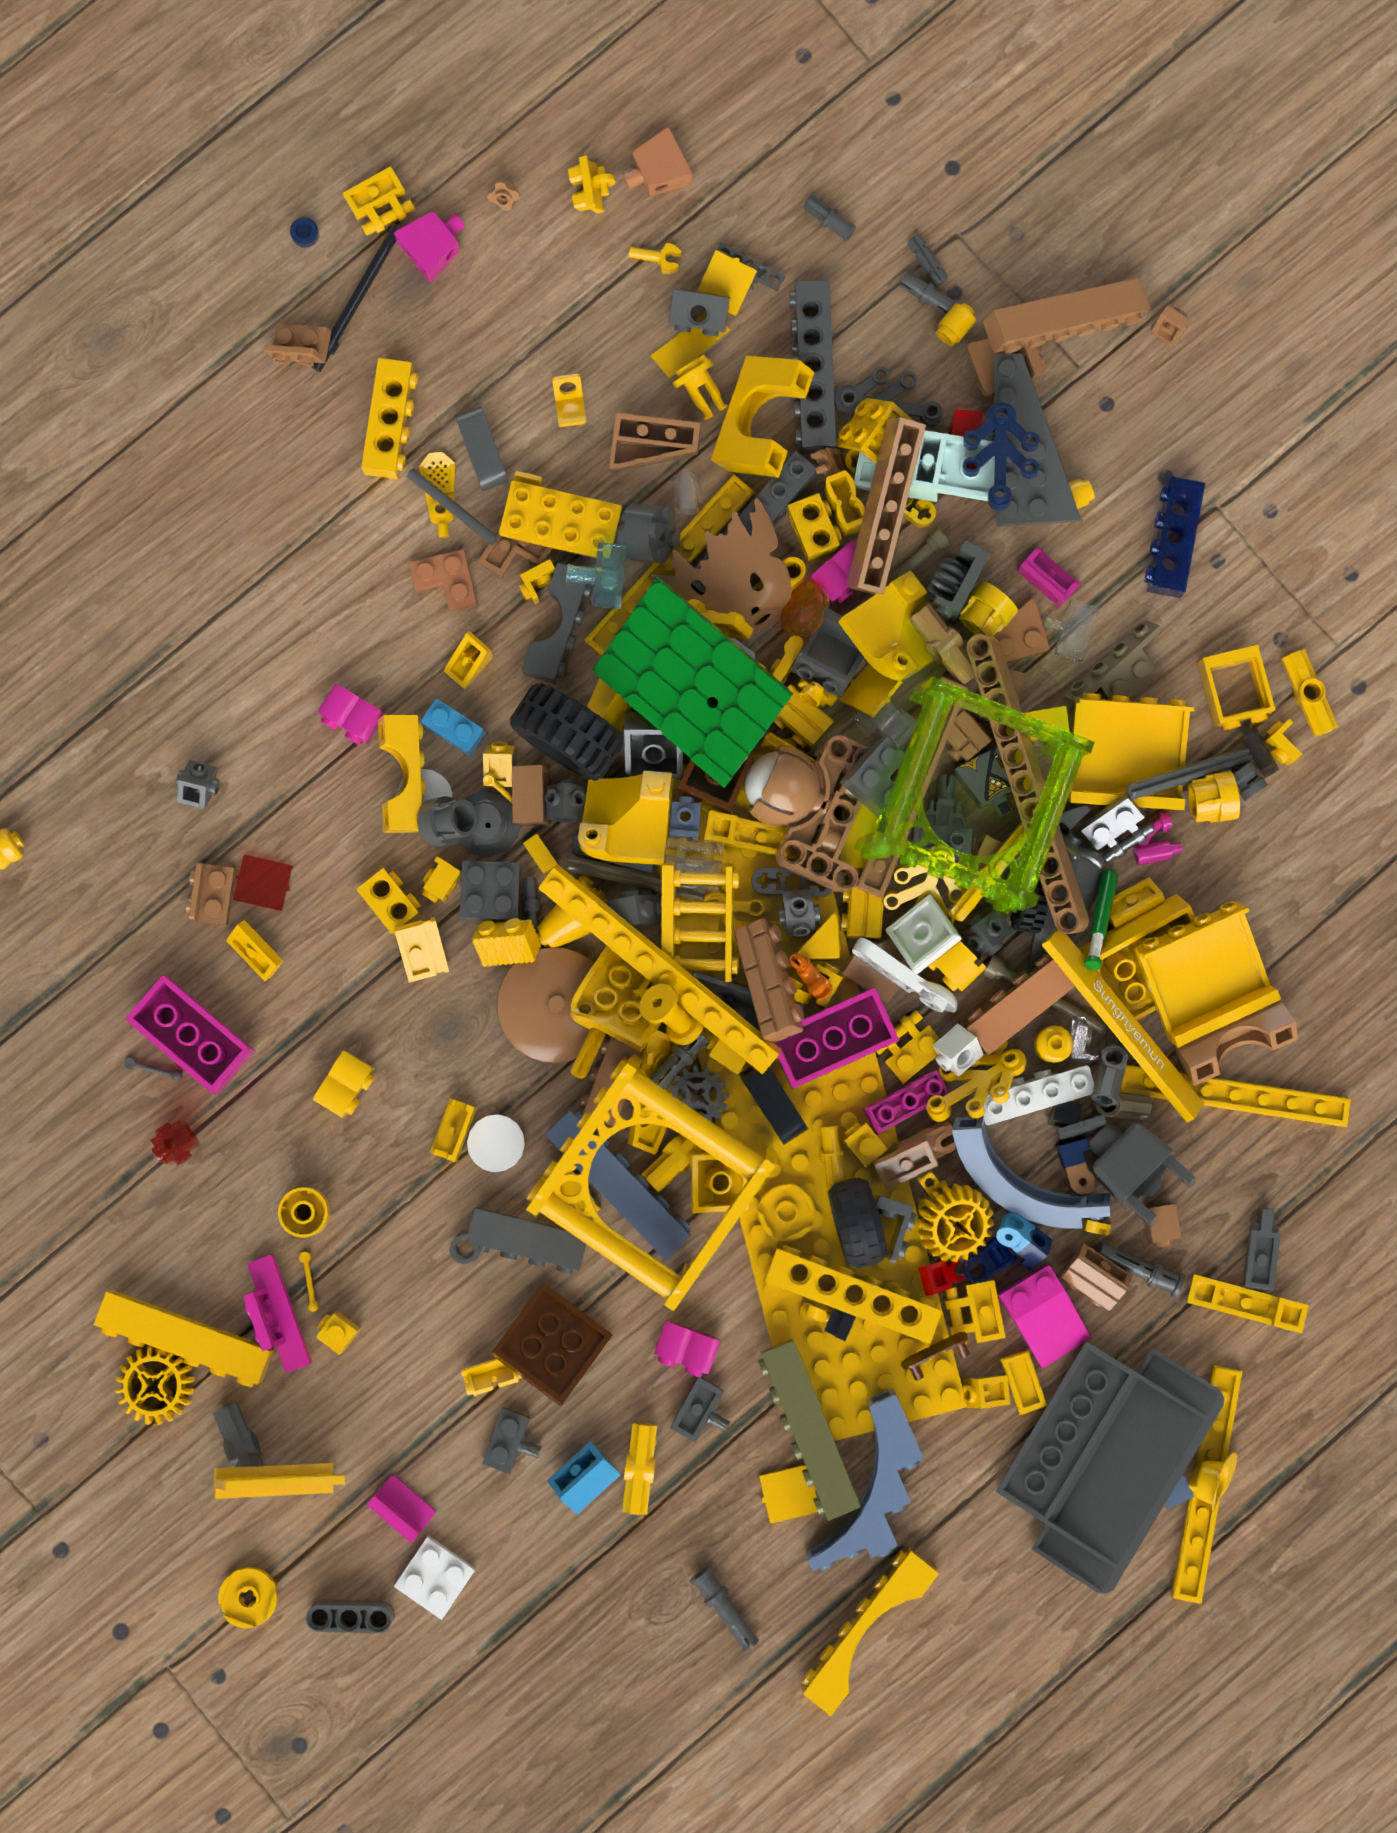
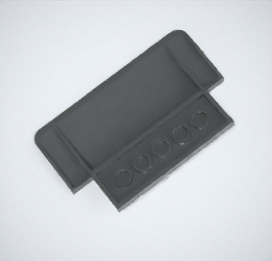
M1086 1341L996 1492L1046 1524L1032 1547L1033 1551L1095 1592L1101 1594L1109 1593L1116 1587L1224 1405V1396L1217 1387L1153 1348L1139 1371L1135 1372Z

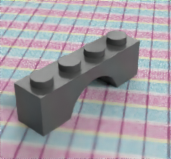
M557 563L549 586V593L562 609V621L558 630L548 639L540 642H530L521 669L523 675L556 685L558 678H563L567 667V662H564L566 652H572L576 636L572 635L575 625H581L585 614V609H582L584 599L590 598L594 583L590 582V573Z

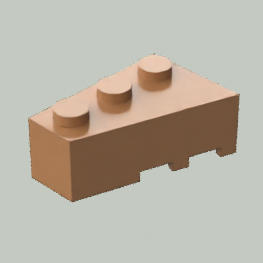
M616 412L609 466L610 472L698 455L701 423Z

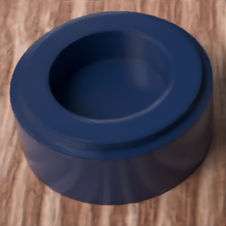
M302 217L292 223L290 235L296 245L308 248L318 241L319 230L312 219Z

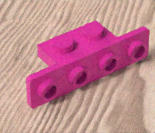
M271 1254L248 1263L256 1291L244 1295L243 1298L246 1313L251 1318L255 1329V1339L260 1344L262 1351L276 1346L286 1373L310 1365L312 1360L275 1256Z

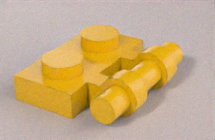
M391 166L342 193L357 221L365 216H368L370 219L368 223L361 226L366 236L375 231L380 233L385 230L384 226L397 219L399 221L407 217L406 214L415 210L410 199L402 204L399 203L397 198L406 193ZM389 203L392 209L378 216L375 210Z
M917 1010L908 1017L904 1015L898 1020L899 1024L894 1027L898 1038L908 1032L912 1039L902 1048L893 1043L876 1051L878 1055L886 1049L892 1053V1056L884 1063L902 1084L937 1056L933 1045L940 1038L929 1025L921 1032L918 1031L915 1025L923 1017Z
M994 1280L966 1284V1297H958L957 1287L946 1290L947 1300H945V1306L950 1311L952 1326H950L951 1335L959 1332H974L976 1343L1006 1338ZM969 1306L972 1322H963L961 1307Z

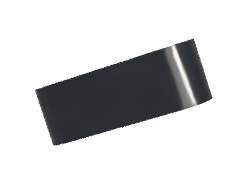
M753 1066L739 1073L740 1078L783 1145L808 1130L805 1122L769 1067L763 1074Z

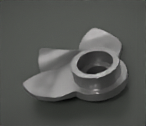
M1072 830L1068 832L1061 831L1069 855L1074 859L1085 857L1095 863L1100 869L1103 867L1104 857L1096 849L1083 843V838Z

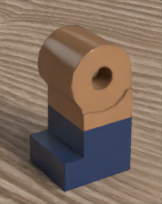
M1079 1138L1055 1145L1069 1189L1081 1195L1090 1193L1094 1189L1095 1178L1088 1171L1083 1151L1090 1150L1087 1138Z

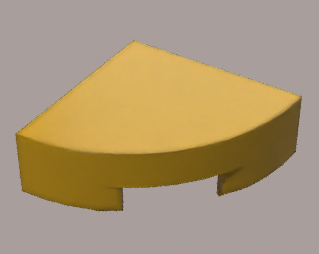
M1083 1219L1082 1231L1105 1236L1110 1235L1111 1225Z

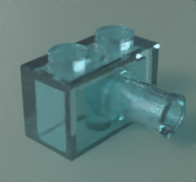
M598 542L596 565L584 567L567 564L566 583L590 584L591 588H594L592 606L620 609L627 545Z

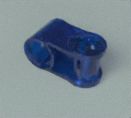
M997 1237L987 1242L986 1246H982L978 1250V1254H972L968 1257V1260L963 1261L961 1273L967 1281L982 1283L1018 1260L1016 1254L1012 1255L1008 1247L1002 1245L997 1240ZM975 1261L982 1265L983 1270L982 1274L977 1278L972 1277L969 1272L970 1265Z

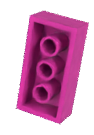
M162 975L125 1018V1020L212 1094L219 1095L256 1052L244 1039L176 981L166 975Z
M872 988L802 1020L804 1029L802 1032L773 1043L782 1049L777 1058L791 1089H794L900 1040L876 988Z

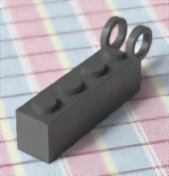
M477 1207L474 1209L468 1234H462L453 1239L450 1244V1254L456 1262L468 1264L476 1260L481 1252L488 1253L489 1248L501 1251L500 1256L517 1260L519 1255L529 1258V1264L545 1267L547 1262L557 1265V1271L573 1274L574 1269H581L587 1244L565 1229ZM462 1239H467L474 1245V1253L470 1258H463L457 1252V1244Z

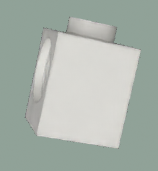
M956 1024L933 1045L938 1056L936 1058L938 1065L945 1071L951 1070L957 1076L963 1074L984 1055L977 1037L959 1024Z

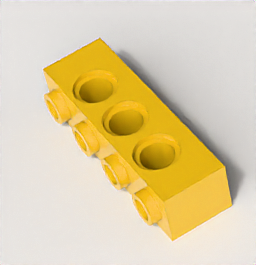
M378 358L361 465L365 475L398 479L399 471H404L406 455L402 454L403 444H408L410 427H406L408 416L412 417L414 410V400L411 399L412 389L416 390L418 384V373L415 372L412 362ZM394 387L402 389L401 394L396 397L388 395L389 391ZM395 414L398 416L395 423H384L388 415ZM390 441L394 443L391 450L386 452L380 450V446L384 442Z

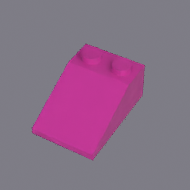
M1042 1264L997 1292L1000 1302L1042 1369L1091 1339L1050 1265Z

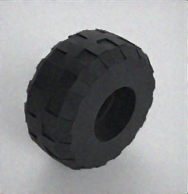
M858 1177L835 1183L828 1190V1198L847 1265L861 1268L882 1262L888 1255L879 1212L868 1180Z

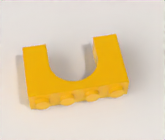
M746 356L731 397L728 411L722 423L711 461L727 472L779 478L788 451L772 439L753 438L751 436L752 420L758 409L772 398L784 396L806 399L815 372L800 360Z

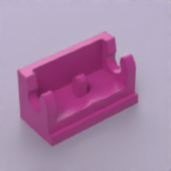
M1039 546L1020 565L1017 571L1059 608L1081 585V582L1073 579L1044 554Z

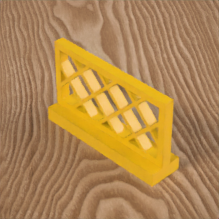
M333 1463L214 1468V1499L333 1493V1485L345 1484V1475L333 1473Z

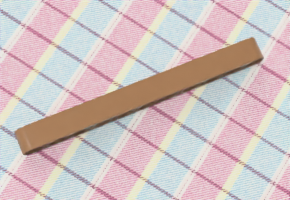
M976 634L969 639L967 652L1057 930L1064 934L1081 933L1088 926V914L1001 644L995 637ZM984 641H986L988 644L987 652L984 655H982L980 652L981 644ZM995 668L997 675L995 680L991 682L989 680V672ZM1004 695L1005 705L999 709L997 704L998 698ZM1012 722L1014 731L1012 735L1008 736L1006 727L1008 723ZM1018 749H1021L1023 758L1021 762L1017 763L1015 753ZM1027 776L1032 781L1029 790H1025L1023 785L1024 779ZM1036 803L1039 804L1041 810L1037 818L1032 814V808ZM1045 830L1049 834L1047 845L1041 842V835ZM1053 858L1058 862V869L1055 873L1050 869V861ZM1061 886H1064L1067 890L1065 900L1059 897L1058 892ZM1071 913L1076 917V925L1073 928L1067 922L1068 916Z

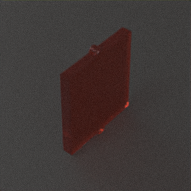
M244 854L240 872L235 877L237 884L233 900L282 911L287 891L291 889L288 885L293 865Z

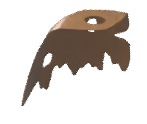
M758 498L754 499L755 512H750L752 523L751 536L742 524L737 512L734 511L731 515L732 521L728 523V534L726 536L722 534L713 536L710 532L705 531L709 559L700 561L701 569H695L681 554L672 550L673 557L670 561L677 575H650L652 581L659 576L686 601H690V599L699 600L705 604L707 610L728 614L729 612H736L741 614L745 618L744 621L754 629L753 632L769 624L790 600L792 593L790 577L785 563L776 557L770 556V553L777 549L778 539L769 515ZM753 572L760 577L764 586L759 592L751 587L750 576ZM699 580L706 587L703 595H699L692 589L691 583L693 581ZM754 607H759L760 610L752 615L751 610ZM770 614L764 622L755 625V622L761 616Z

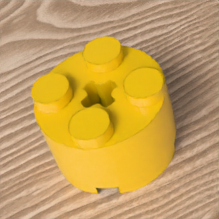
M958 941L928 965L932 971L938 968L945 975L941 980L953 992L958 988L963 992L987 968L983 963L979 967L975 964L978 958L961 941Z

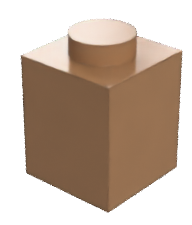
M1168 1203L1147 1207L1157 1218V1223L1152 1228L1145 1223L1148 1242L1156 1243L1157 1247L1174 1245L1173 1240L1182 1239L1176 1204Z

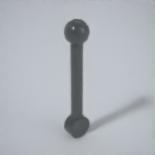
M127 1058L124 1061V1065L128 1069L139 1068L172 1077L174 1081L182 1079V1072L179 1070L169 1071L139 1063L134 1058Z

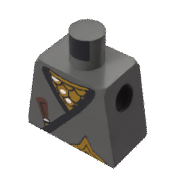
M998 746L955 768L952 772L980 809L992 803L999 817L1014 810L1007 796L1012 793V789Z

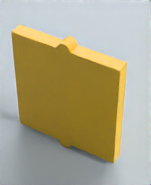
M715 250L697 292L730 297L728 312L737 316L758 270L740 262L738 257L732 258Z
M867 664L857 678L851 681V685L839 700L841 703L874 718L882 707L890 702V697L903 682L885 677L871 665Z
M805 1464L759 1475L764 1495L762 1502L766 1504L770 1524L818 1512L813 1500L816 1497L815 1487L811 1486L808 1488L802 1470L807 1469Z

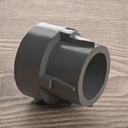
M448 796L426 800L420 806L417 815L418 830L424 841L431 846L441 847L456 844L461 838L475 833L478 820L476 810L471 804L472 801L465 799L455 800Z

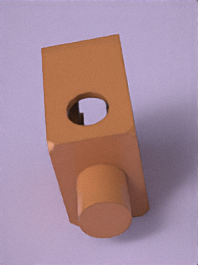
M669 127L632 152L634 169L622 174L629 190L643 183L649 196L692 184V171Z

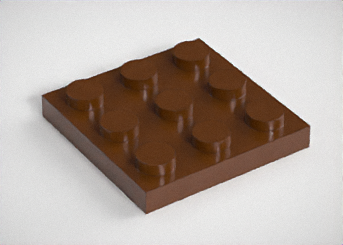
M542 1283L490 1354L561 1407L613 1335L545 1283Z

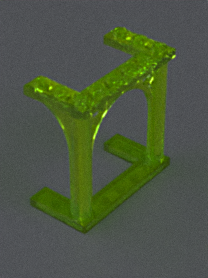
M931 677L912 689L909 700L923 705L886 806L870 834L857 838L854 850L861 852L860 857L876 862L877 859L882 860L894 855L901 858L900 863L908 867L916 868L919 865L927 868V874L933 877L943 879L944 876L954 879V884L961 888L970 890L972 886L982 890L981 895L986 897L985 901L993 904L992 909L1004 914H1009V911L1016 913L1017 910L1024 911L1027 908L1036 907L1039 895L1034 894L1039 877L1082 758L1091 753L1095 742L936 677ZM952 704L1043 740L1044 742L1039 753L1054 758L1029 827L1014 845L997 854L974 856L951 848L934 833L924 813L922 802L924 779ZM911 809L914 810L918 815L917 819L905 822L906 817H911ZM914 826L923 828L925 834L919 842L910 843L906 840L905 834L908 829ZM929 841L936 845V850L931 852V848L921 849V847ZM1013 852L1021 853L1017 861H1020L1019 866L1012 858ZM954 855L960 857L959 863L953 861ZM999 859L1007 862L1010 867V877L1007 880L1001 879L996 872L995 865ZM980 863L988 865L989 875L984 869L979 871L978 865Z

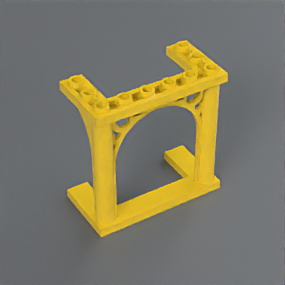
M633 1053L630 1059L624 1056L610 1076L614 1082L609 1090L603 1087L593 1102L598 1106L593 1113L589 1114L586 1111L577 1124V1127L581 1130L575 1139L569 1136L560 1151L564 1155L557 1163L552 1160L526 1198L531 1202L526 1210L535 1216L538 1212H541L665 1298L664 1305L674 1311L775 1167L777 1151L767 1145L761 1155H758L658 1086L641 1069L640 1064L643 1059ZM621 1099H628L633 1104L634 1114L632 1118L624 1119L619 1114L618 1103ZM640 1102L646 1105L644 1109L652 1112L649 1116L643 1117L640 1115ZM610 1108L612 1111V1115L616 1120V1123L613 1127H607L605 1125V1121L608 1122L610 1119ZM637 1124H656L673 1129L748 1180L689 1265L685 1263L678 1274L608 1226L596 1211L591 1200L589 1172L592 1160L600 1146L610 1136L626 1127ZM596 1128H598L599 1136L593 1134ZM589 1141H595L597 1146L590 1148L588 1145ZM582 1149L587 1153L579 1155ZM577 1163L583 1166V1171L579 1175L573 1173L565 1174L567 1171L575 1170L577 1168L575 1164ZM574 1180L582 1186L581 1192L574 1196L565 1195L561 1191V1185L567 1181ZM582 1199L586 1203V1208L583 1211L578 1204L575 1208L571 1203H577Z

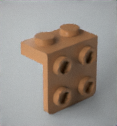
M989 338L970 343L966 348V352L982 394L990 397L994 395V355L1007 354L1005 351L994 353ZM1027 345L1016 352L1009 353H1022L1024 355L1033 383L1045 372L1044 359L1038 353L1036 347L1030 348V345Z

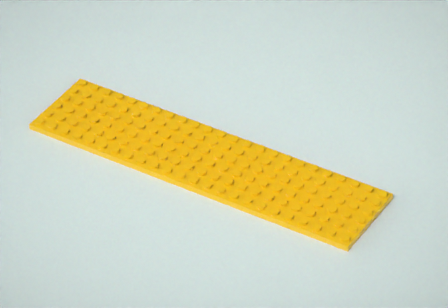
M790 738L783 739L785 742L789 743L790 745L796 748L795 742L793 740H791ZM759 745L756 746L755 751H751L749 756L755 758V762L761 756L770 752ZM689 763L683 764V775ZM673 779L670 810L672 809V801L678 802V797H689L678 792L681 779ZM744 784L731 815L761 822L748 811L750 803L746 796ZM695 800V803H701L699 840L670 839L669 827L665 861H675L676 869H681V872L726 873L727 864L734 863V870H739L740 874L739 888H734V900L751 901L752 899H759L764 904V911L758 917H753L748 912H734V918L737 921L755 922L759 919H765L769 922L779 921L778 908H783L782 896L758 894L751 885V879L756 870L760 868H783L777 863L775 855L705 840L704 835L709 811L725 812ZM688 812L680 814V819L684 822L689 821L691 818ZM786 857L789 861L792 862L796 860L795 858ZM818 859L817 861H811L812 870H822V864ZM658 865L654 875L662 876V865ZM762 874L760 879H756V883H760L762 889H767L768 884H777L775 890H781L780 879L782 874H776L777 880H770L767 878V874ZM789 875L785 878V886L792 891L798 890L801 887V880L797 875ZM806 878L805 889H809L810 885L819 887V891H824V886L809 881ZM698 884L706 887V893L717 890L726 895V885ZM834 891L826 897H812L813 905L818 904L820 911V922H815V933L833 913L838 917L840 958L838 960L811 961L814 966L817 964L823 966L824 962L837 968L839 970L838 975L843 977L826 1009L860 994L858 984L840 971L850 958V953L844 931H841V918ZM676 896V898H681V901H697ZM753 903L750 906V910L753 913H758L761 910V906L758 903ZM681 913V916L676 915V927H681V930H708V917L704 913ZM720 920L719 931H726V926ZM783 925L782 940L779 941L781 950L790 959L791 955L797 953L815 933L803 937L786 936V928ZM681 941V944H676V955L689 959H725L726 942H721L720 951L712 955L705 951L704 942ZM708 942L707 948L714 951L718 948V943ZM738 949L740 970L738 974L733 976L732 981L749 988ZM789 964V967L786 968L788 976H792L794 971ZM686 970L691 975L693 972L707 973L714 978L725 981L724 971ZM812 996L808 1005L803 1004L804 1019L824 1011V1009L815 1005L817 998ZM705 1026L703 1027L701 1033L710 1044L715 1035ZM703 1046L698 1052L702 1073L706 1067H709L710 1076L718 1073L719 1078L717 1082L726 1083V1087L721 1091L729 1093V1098L722 1100V1102L728 1105L727 1110L719 1109L722 1118L720 1120L714 1118L716 1126L758 1155H761L767 1145L777 1151L775 1167L750 1201L749 1210L743 1211L739 1219L771 1345L773 1347L793 1338L834 1441L874 1431L873 1419L866 1399L891 1388L894 1389L908 1422L967 1407V1403L963 1399V1389L953 1349L943 1351L920 1364L919 1366L924 1377L918 1381L914 1380L910 1369H903L901 1366L902 1361L907 1357L949 1337L943 1311L931 1344L859 1317L855 1318L846 1341H843L825 1332V1323L805 1315L810 1304L829 1313H832L833 1307L764 1281L775 1249H783V1246L787 1245L800 1250V1257L810 1260L811 1255L828 1261L826 1266L837 1270L839 1265L855 1271L853 1277L865 1280L866 1276L882 1281V1288L892 1291L893 1286L909 1291V1298L920 1301L922 1296L938 1302L936 1308L942 1310L938 1293L925 1296L918 1267L930 1264L927 1249L922 1245V1239L917 1234L920 1228L916 1223L918 1215L909 1180L885 1190L873 1162L865 1168L843 1142L848 1137L844 1132L856 1122H859L860 1125L867 1122L872 1129L862 1109L887 1096L876 1053H871L794 1089H791L778 1058H776L769 1068L808 1127L807 1131L783 1145L739 1074L736 1075L708 1057L711 1050ZM746 1061L745 1065L739 1073L743 1072L752 1065ZM713 1088L709 1094V1099L715 1105L717 1095ZM838 1126L840 1150L844 1152V1155H841L844 1180L858 1177L868 1180L874 1198L877 1194L914 1207L912 1212L916 1213V1219L912 1230L907 1229L903 1239L908 1242L903 1259L897 1258L896 1263H893L885 1257L882 1262L861 1268L847 1265L828 1198V1190L834 1184L827 1183L824 1157H821L823 1145L820 1128ZM895 1126L877 1134V1137L888 1149L877 1159L898 1150L896 1143L899 1142ZM782 1183L795 1184L803 1188L812 1198L816 1209L815 1219L810 1231L802 1238L790 1242L779 1241L769 1236L761 1227L758 1219V1204L763 1194L771 1187ZM879 1214L887 1251L892 1241L899 1214L896 1219ZM796 1264L791 1269V1277L795 1280H802L807 1275V1268L803 1264ZM829 1274L822 1275L818 1281L819 1288L824 1291L830 1290L834 1286L833 1276ZM851 1285L847 1288L846 1297L848 1300L856 1301L861 1297L862 1290L860 1286ZM879 1295L874 1299L873 1306L875 1310L884 1311L889 1306L887 1296ZM905 1306L901 1311V1318L904 1321L909 1322L916 1317L914 1306Z

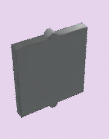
M1104 1115L1059 1128L1057 1130L1060 1142L1064 1143L1097 1133L1106 1126V1120Z

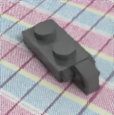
M1259 1208L1257 1222L1251 1223L1243 1287L1274 1290L1281 1233H1278L1279 1225H1273L1275 1210Z

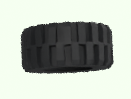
M536 683L529 688L510 718L512 729L529 744L536 747L537 750L546 754L555 762L589 780L597 781L603 778L623 747V736L610 723L571 696L569 697L562 691L543 683Z

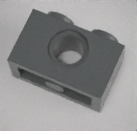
M675 288L673 289L668 324H675L674 330L691 332V327L702 329L703 335L718 337L719 332H725L730 297ZM695 305L705 307L707 311L705 320L696 321L692 317L691 312Z

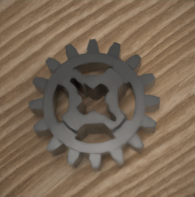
M694 1065L692 1073H689L684 1068L682 1069V1078L675 1075L673 1080L676 1085H668L667 1090L673 1093L674 1097L678 1099V1092L680 1090L685 1096L686 1101L684 1104L695 1111L704 1112L705 1115H702L711 1122L713 1117L717 1120L722 1118L719 1109L727 1110L728 1105L722 1102V1100L728 1099L729 1093L721 1091L726 1087V1083L717 1082L719 1078L718 1073L710 1076L709 1067H706L702 1073L699 1072L697 1065ZM695 1079L704 1080L702 1083L697 1084L690 1082V1080ZM713 1088L717 1095L715 1105L709 1099V1094ZM701 1092L703 1094V1102L697 1100L693 1103L691 1093L698 1095Z

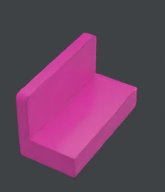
M392 1475L367 1504L369 1508L410 1543L414 1541L436 1514L434 1508L395 1475Z

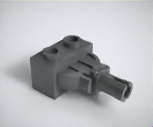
M941 774L938 776L935 812L933 811L934 800H929L927 811L922 815L919 823H915L912 832L909 861L920 862L926 859V854L930 848L936 845H945L954 854L955 862L953 866L966 867L971 853L972 829H967L966 821L961 814L962 804L957 803L955 814L953 813L956 777L949 775L946 787L947 774ZM941 854L935 857L937 862L945 860V856Z

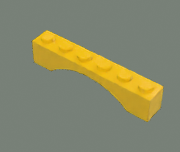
M910 1547L905 1552L900 1550L891 1562V1565L894 1567L887 1576L883 1573L873 1586L875 1592L869 1599L863 1598L855 1610L858 1613L851 1623L846 1621L837 1633L840 1638L834 1646L829 1644L819 1657L821 1663L815 1670L809 1669L801 1681L804 1684L802 1686L803 1695L830 1716H832L849 1693L851 1661L856 1647L866 1630L879 1616L892 1607L905 1601L922 1597L939 1574L934 1566Z

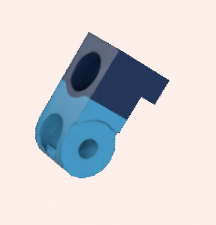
M1007 1213L1001 1218L996 1234L997 1240L1002 1245L1011 1247L1012 1250L1022 1257L1020 1263L1022 1266L1030 1271L1048 1257L1052 1244L1050 1237L1017 1213Z

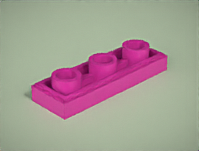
M938 1069L862 1110L874 1133L877 1135L925 1109L928 1100L932 1096L940 1095L944 1097L949 1094V1091ZM906 1097L910 1099L909 1106L905 1103Z

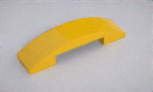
M709 811L704 839L727 846L775 855L787 827L772 826L762 822L738 818L735 815ZM816 831L812 837L810 844H812V841L816 835ZM786 847L785 857L796 859V851L792 847Z
M1193 1274L1187 1303L1301 1334L1309 1307L1306 1304Z

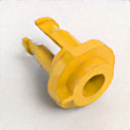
M703 354L676 371L675 374L678 379L672 383L675 389L684 385L696 407L702 411L705 416L703 419L706 421L714 415L698 389L700 386H705L719 412L729 406L723 402L719 389L707 371L714 364L711 359L708 360Z

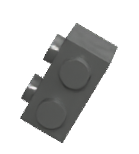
M654 890L627 891L621 893L622 898L606 901V904L634 928H645L662 924V894L655 895Z

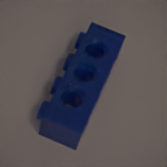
M1172 476L1167 485H1162L1159 501H1163L1162 512H1157L1154 528L1158 529L1157 539H1152L1149 555L1153 556L1152 566L1147 567L1144 582L1148 583L1147 592L1181 598L1186 592L1205 488L1204 482ZM1172 505L1182 506L1185 514H1175L1172 510ZM1167 532L1177 533L1180 541L1177 543L1170 541L1167 537ZM1162 559L1172 560L1175 569H1166L1162 564Z

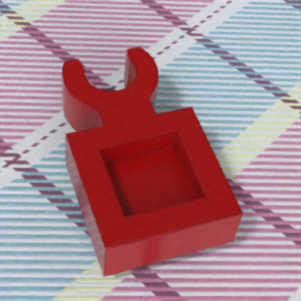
M941 1260L918 1267L925 1296L953 1288L952 1283L964 1280V1275L957 1276L954 1271L955 1266L960 1264V1260L957 1263Z

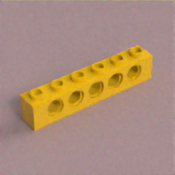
M784 1245L783 1249H775L764 1279L766 1283L931 1344L942 1314V1310L936 1308L938 1302L922 1296L920 1301L909 1298V1291L893 1286L892 1291L882 1288V1281L869 1276H866L865 1280L853 1277L855 1271L840 1265L837 1270L826 1266L827 1260L811 1255L810 1260L799 1256L800 1250ZM796 1264H803L807 1268V1275L802 1280H795L791 1277V1269ZM825 1274H829L834 1278V1286L827 1291L821 1290L818 1286L819 1278ZM851 1285H858L862 1290L861 1297L856 1301H850L846 1297V1290ZM879 1295H885L889 1299V1306L884 1311H877L873 1306L874 1299ZM911 1305L916 1309V1317L912 1321L907 1322L901 1318V1311L905 1306Z

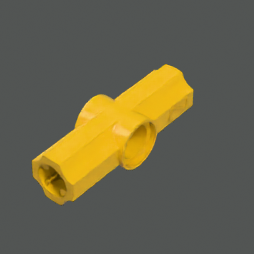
M1299 650L1283 657L1281 662L1294 690V701L1301 707L1313 736L1317 737L1338 728V724L1325 697V686L1318 680L1306 650ZM1304 687L1313 689L1315 699H1308L1304 695Z
M679 1134L663 1149V1154L641 1175L660 1193L680 1172L684 1173L691 1167V1154L702 1152L703 1149Z
M633 1422L630 1449L629 1454L627 1453L624 1480H626L622 1512L647 1515L650 1485L653 1483L656 1460L654 1450L657 1439V1425Z

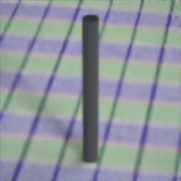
M411 469L408 472L407 478L490 545L496 543L498 536L415 469Z

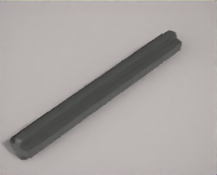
M1244 747L1129 783L1125 790L1128 797L1134 800L1191 782V780L1203 778L1205 775L1223 772L1248 764L1253 759V756L1250 753V749Z

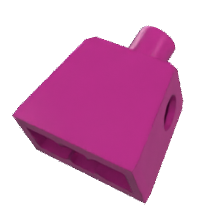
M430 212L395 231L394 236L397 244L429 282H432L459 252L460 247L454 236L464 229L465 225L456 214L442 222L434 212Z

